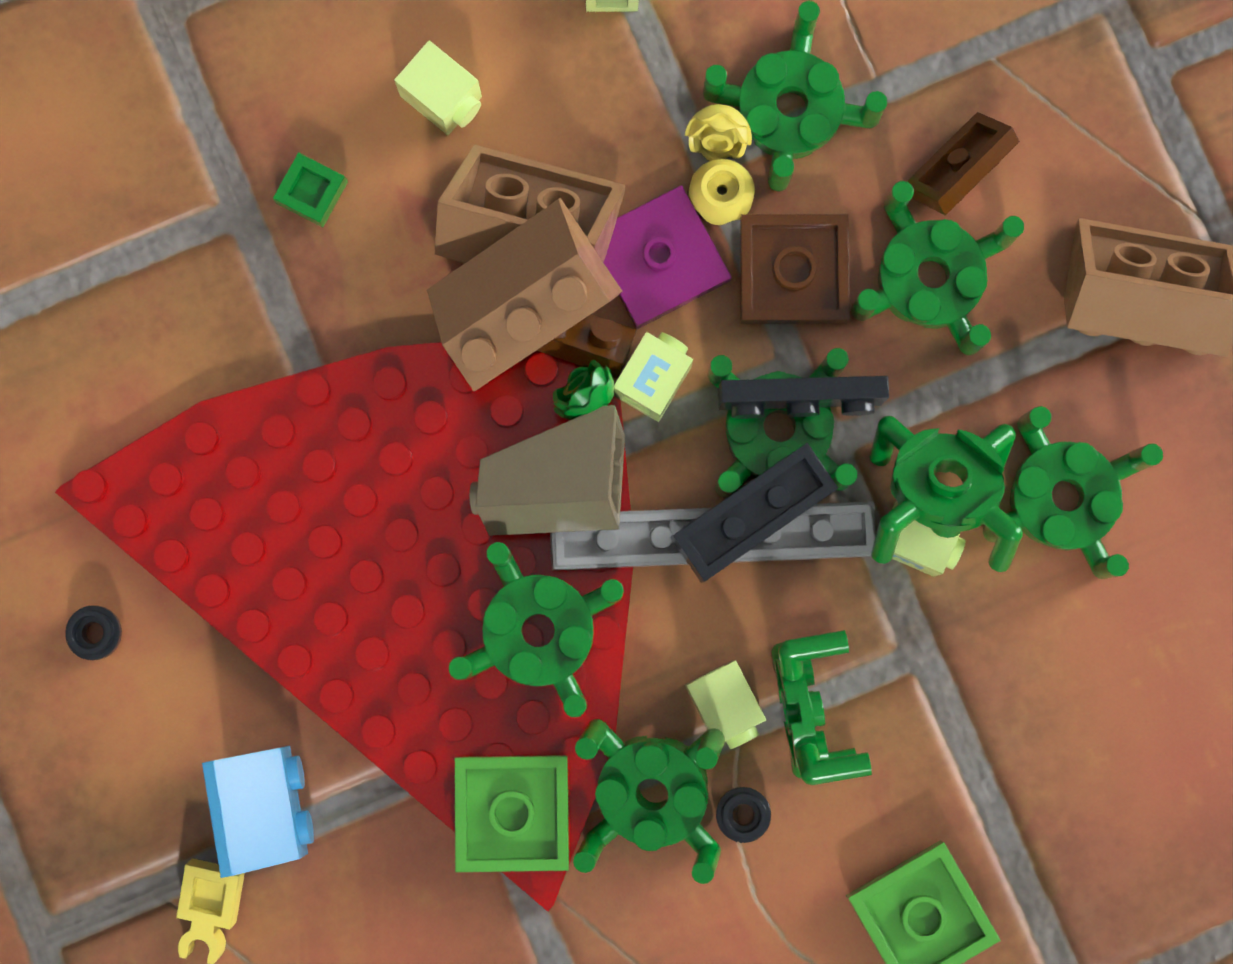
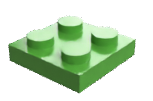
M568 755L455 758V872L569 871Z
M941 840L846 895L885 964H962L1001 941L950 851Z

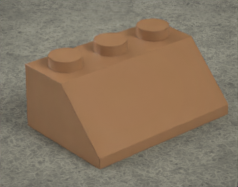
M474 145L437 202L435 255L465 264L561 198L604 263L626 185Z
M561 198L427 289L442 345L473 391H476L623 292Z
M1078 218L1075 226L1064 295L1067 328L1078 330L1089 336L1108 335L1130 339L1134 343L1144 346L1158 344L1180 348L1194 355L1213 354L1228 357L1233 345V245Z

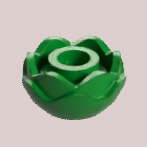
M591 360L589 367H579L572 370L568 376L566 386L557 388L553 392V404L556 406L554 411L560 417L570 421L593 412L600 407L608 406L614 396V380L607 365L603 368L597 361Z

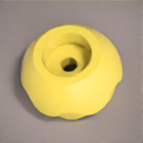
M710 105L698 111L688 122L685 136L689 137L690 151L702 153L709 161L726 159L728 157L739 159L745 153L747 145L750 146L752 143V132L747 120L738 110L727 105Z
M715 159L700 166L693 174L688 197L695 210L707 222L713 225H723L731 221L740 220L741 214H748L753 203L755 186L751 175L742 165L729 159ZM718 187H725L727 193L724 195L717 192Z

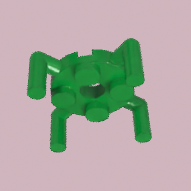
M810 0L804 1L799 6L793 27L790 51L769 53L762 56L749 71L742 86L726 83L727 71L721 65L710 66L705 75L704 98L711 103L738 107V111L745 117L751 128L752 139L755 141L754 144L763 152L772 156L768 184L772 190L777 192L785 190L789 185L794 171L793 159L806 157L823 147L835 136L840 124L867 129L874 128L879 123L887 106V97L879 91L871 92L863 106L845 103L844 90L837 69L832 64L810 54L813 34L820 14L818 4ZM786 93L797 94L804 100L806 110L797 117L785 116L777 107V99Z
M899 181L893 186L884 202V209L897 234L890 241L881 258L878 272L879 290H863L853 303L851 314L856 320L865 321L890 309L896 317L906 322L909 321L924 326V328L938 329L948 326L960 351L965 355H974L991 339V331L987 326L977 324L972 327L966 316L977 305L987 287L988 278L985 259L1009 248L1023 233L1024 222L1017 216H1009L994 232L976 241L958 223L952 220H927L916 223L907 206L913 197L914 189L909 182ZM928 261L941 265L946 274L945 284L939 288L925 286L918 277L919 265Z
M841 348L832 349L808 378L838 377L848 364L849 356L847 352ZM718 355L712 359L708 370V379L714 386L719 388L721 380H740L731 372L732 361L729 357ZM775 371L769 374L759 376L755 379H788L802 377L781 371ZM820 407V415L789 417L793 423L794 432L790 439L783 442L773 441L766 435L764 421L766 417L773 413L787 415L786 408L765 409L764 417L753 419L732 418V410L727 411L725 432L730 453L735 461L720 475L716 482L715 490L719 496L727 498L736 492L751 474L755 477L759 476L806 443L812 448L838 486L837 491L847 489L856 481L858 474L853 465L846 463L839 466L826 455L832 441L835 423L830 407Z
M1043 406L1033 408L1022 415L1017 422L1018 430L1031 454L1025 458L1017 470L1010 493L1012 511L1006 514L1020 525L1022 531L1029 538L1038 543L1060 550L1080 548L1093 574L1097 578L1108 579L1123 576L1129 569L1128 560L1120 554L1109 556L1100 539L1111 530L1123 512L1120 481L1141 470L1159 464L1163 459L1161 447L1157 444H1147L1109 462L1088 443L1057 442L1050 444L1043 428L1050 424L1051 413ZM1060 481L1071 483L1078 491L1079 501L1072 511H1063L1053 502L1052 490ZM984 526L983 535L985 539L989 542H996L997 536Z
M882 417L877 425L869 458L876 466H886L891 460L894 447L899 450L890 483L891 494L896 498L898 505L880 520L871 550L872 558L881 564L890 562L901 531L913 521L931 528L935 534L945 538L956 537L963 531L972 530L984 524L997 536L988 559L989 566L997 572L1007 571L1023 536L1020 525L999 508L1005 490L1004 467L1016 437L1014 428L1008 424H1001L983 438L959 429L956 435L938 433L940 428L926 429L914 435L895 417ZM938 472L954 473L961 479L963 484L956 487L943 485L936 479L935 474Z
M501 542L491 544L487 549V558L493 564L504 587L491 600L484 614L483 641L485 646L464 657L454 658L449 664L450 675L457 680H466L496 666L501 673L520 684L529 686L553 684L563 703L566 714L570 717L581 716L586 711L587 701L573 673L581 667L592 646L594 634L592 615L618 603L622 599L624 592L622 584L618 580L610 579L605 581L601 587L581 596L575 588L556 577L546 575L524 577L509 548ZM537 614L549 617L555 628L553 639L542 647H534L528 644L523 637L522 631L525 621Z
M845 630L786 640L774 645L771 650L780 704H783L784 727L790 750L792 772L797 778L802 779L808 785H818L872 775L868 752L857 754L855 748L828 752L824 731H815V727L823 726L826 723L820 692L808 691L807 687L815 685L811 659L849 653V644Z
M600 719L590 721L578 739L575 751L580 758L588 760L595 757L600 749L608 758L600 773L595 792L596 801L600 806L604 819L585 835L574 856V867L582 873L592 871L603 848L618 835L646 851H656L661 847L685 840L697 853L691 871L693 879L700 884L709 883L714 877L721 855V848L700 825V822L705 814L709 796L706 770L716 766L725 743L724 734L719 729H709L689 746L668 737L658 739L638 736L623 742L604 721ZM646 779L658 780L667 788L668 798L662 802L648 801L642 796L639 784Z

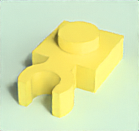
M192 858L185 864L176 918L192 922L191 928L179 941V957L187 958L193 952L195 940L197 939L206 942L209 947L208 964H215L222 956L226 940L220 928L230 930L237 921L245 873L221 878L219 865L216 863Z

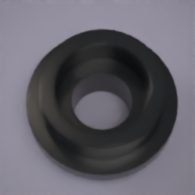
M83 607L70 617L66 625V642L70 650L80 658L86 660L106 658L117 649L121 641L122 628L120 621L111 610L105 607ZM93 623H98L103 628V637L97 643H92L87 637V630Z
M737 787L726 792L719 800L716 808V821L726 837L735 842L748 843L759 839L767 831L771 821V809L766 798L757 790L749 787ZM740 804H747L753 810L752 820L744 825L736 823L733 819V811Z

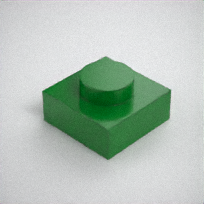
M298 152L273 200L276 204L323 228L344 191L348 180L344 175Z

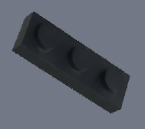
M888 376L721 380L718 388L719 410H732V418L736 419L761 418L765 416V409L786 408L788 417L820 415V407H841L842 415L846 416L870 415L875 413V406H881L889 398Z
M806 443L670 538L702 583L838 489V486L812 448Z

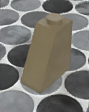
M615 405L600 407L593 412L579 416L480 459L478 481L472 482L470 486V506L472 513L480 516L489 536L619 529L625 433Z

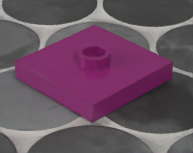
M682 185L617 218L604 264L623 291L619 294V297L636 329L731 281L732 277Z

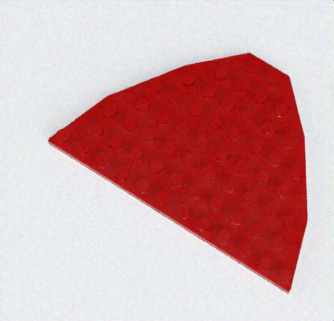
M442 342L385 347L200 401L91 468L79 472L74 478L62 484L55 491L58 496L452 831L455 832L456 757L568 755L570 864L596 797L595 792L600 773L608 760L600 749L592 759H582L577 755L575 745L588 723L594 719L604 721L616 734L633 567L552 570L550 533L489 536L480 516L472 513L470 486L472 482L478 481L480 459L569 421L560 417L554 411L556 406L553 404V392L557 388L566 386L569 374L572 370L579 368L578 365L536 350L476 391H473L443 347ZM613 396L608 406L615 405L623 427L621 401ZM624 447L620 511H631L626 451ZM495 542H501L509 548L524 577L531 575L556 577L575 588L581 596L601 587L605 581L610 579L618 580L623 586V597L618 603L592 615L594 626L592 646L581 667L573 673L587 701L586 711L579 717H570L566 714L563 703L553 684L546 686L520 684L505 676L496 666L466 680H457L449 673V664L454 658L464 657L485 646L483 641L484 614L491 600L504 587L493 564L487 558V549ZM533 615L523 625V637L531 646H545L553 639L555 633L554 624L545 615ZM507 871L502 873L549 912L554 906L567 871Z

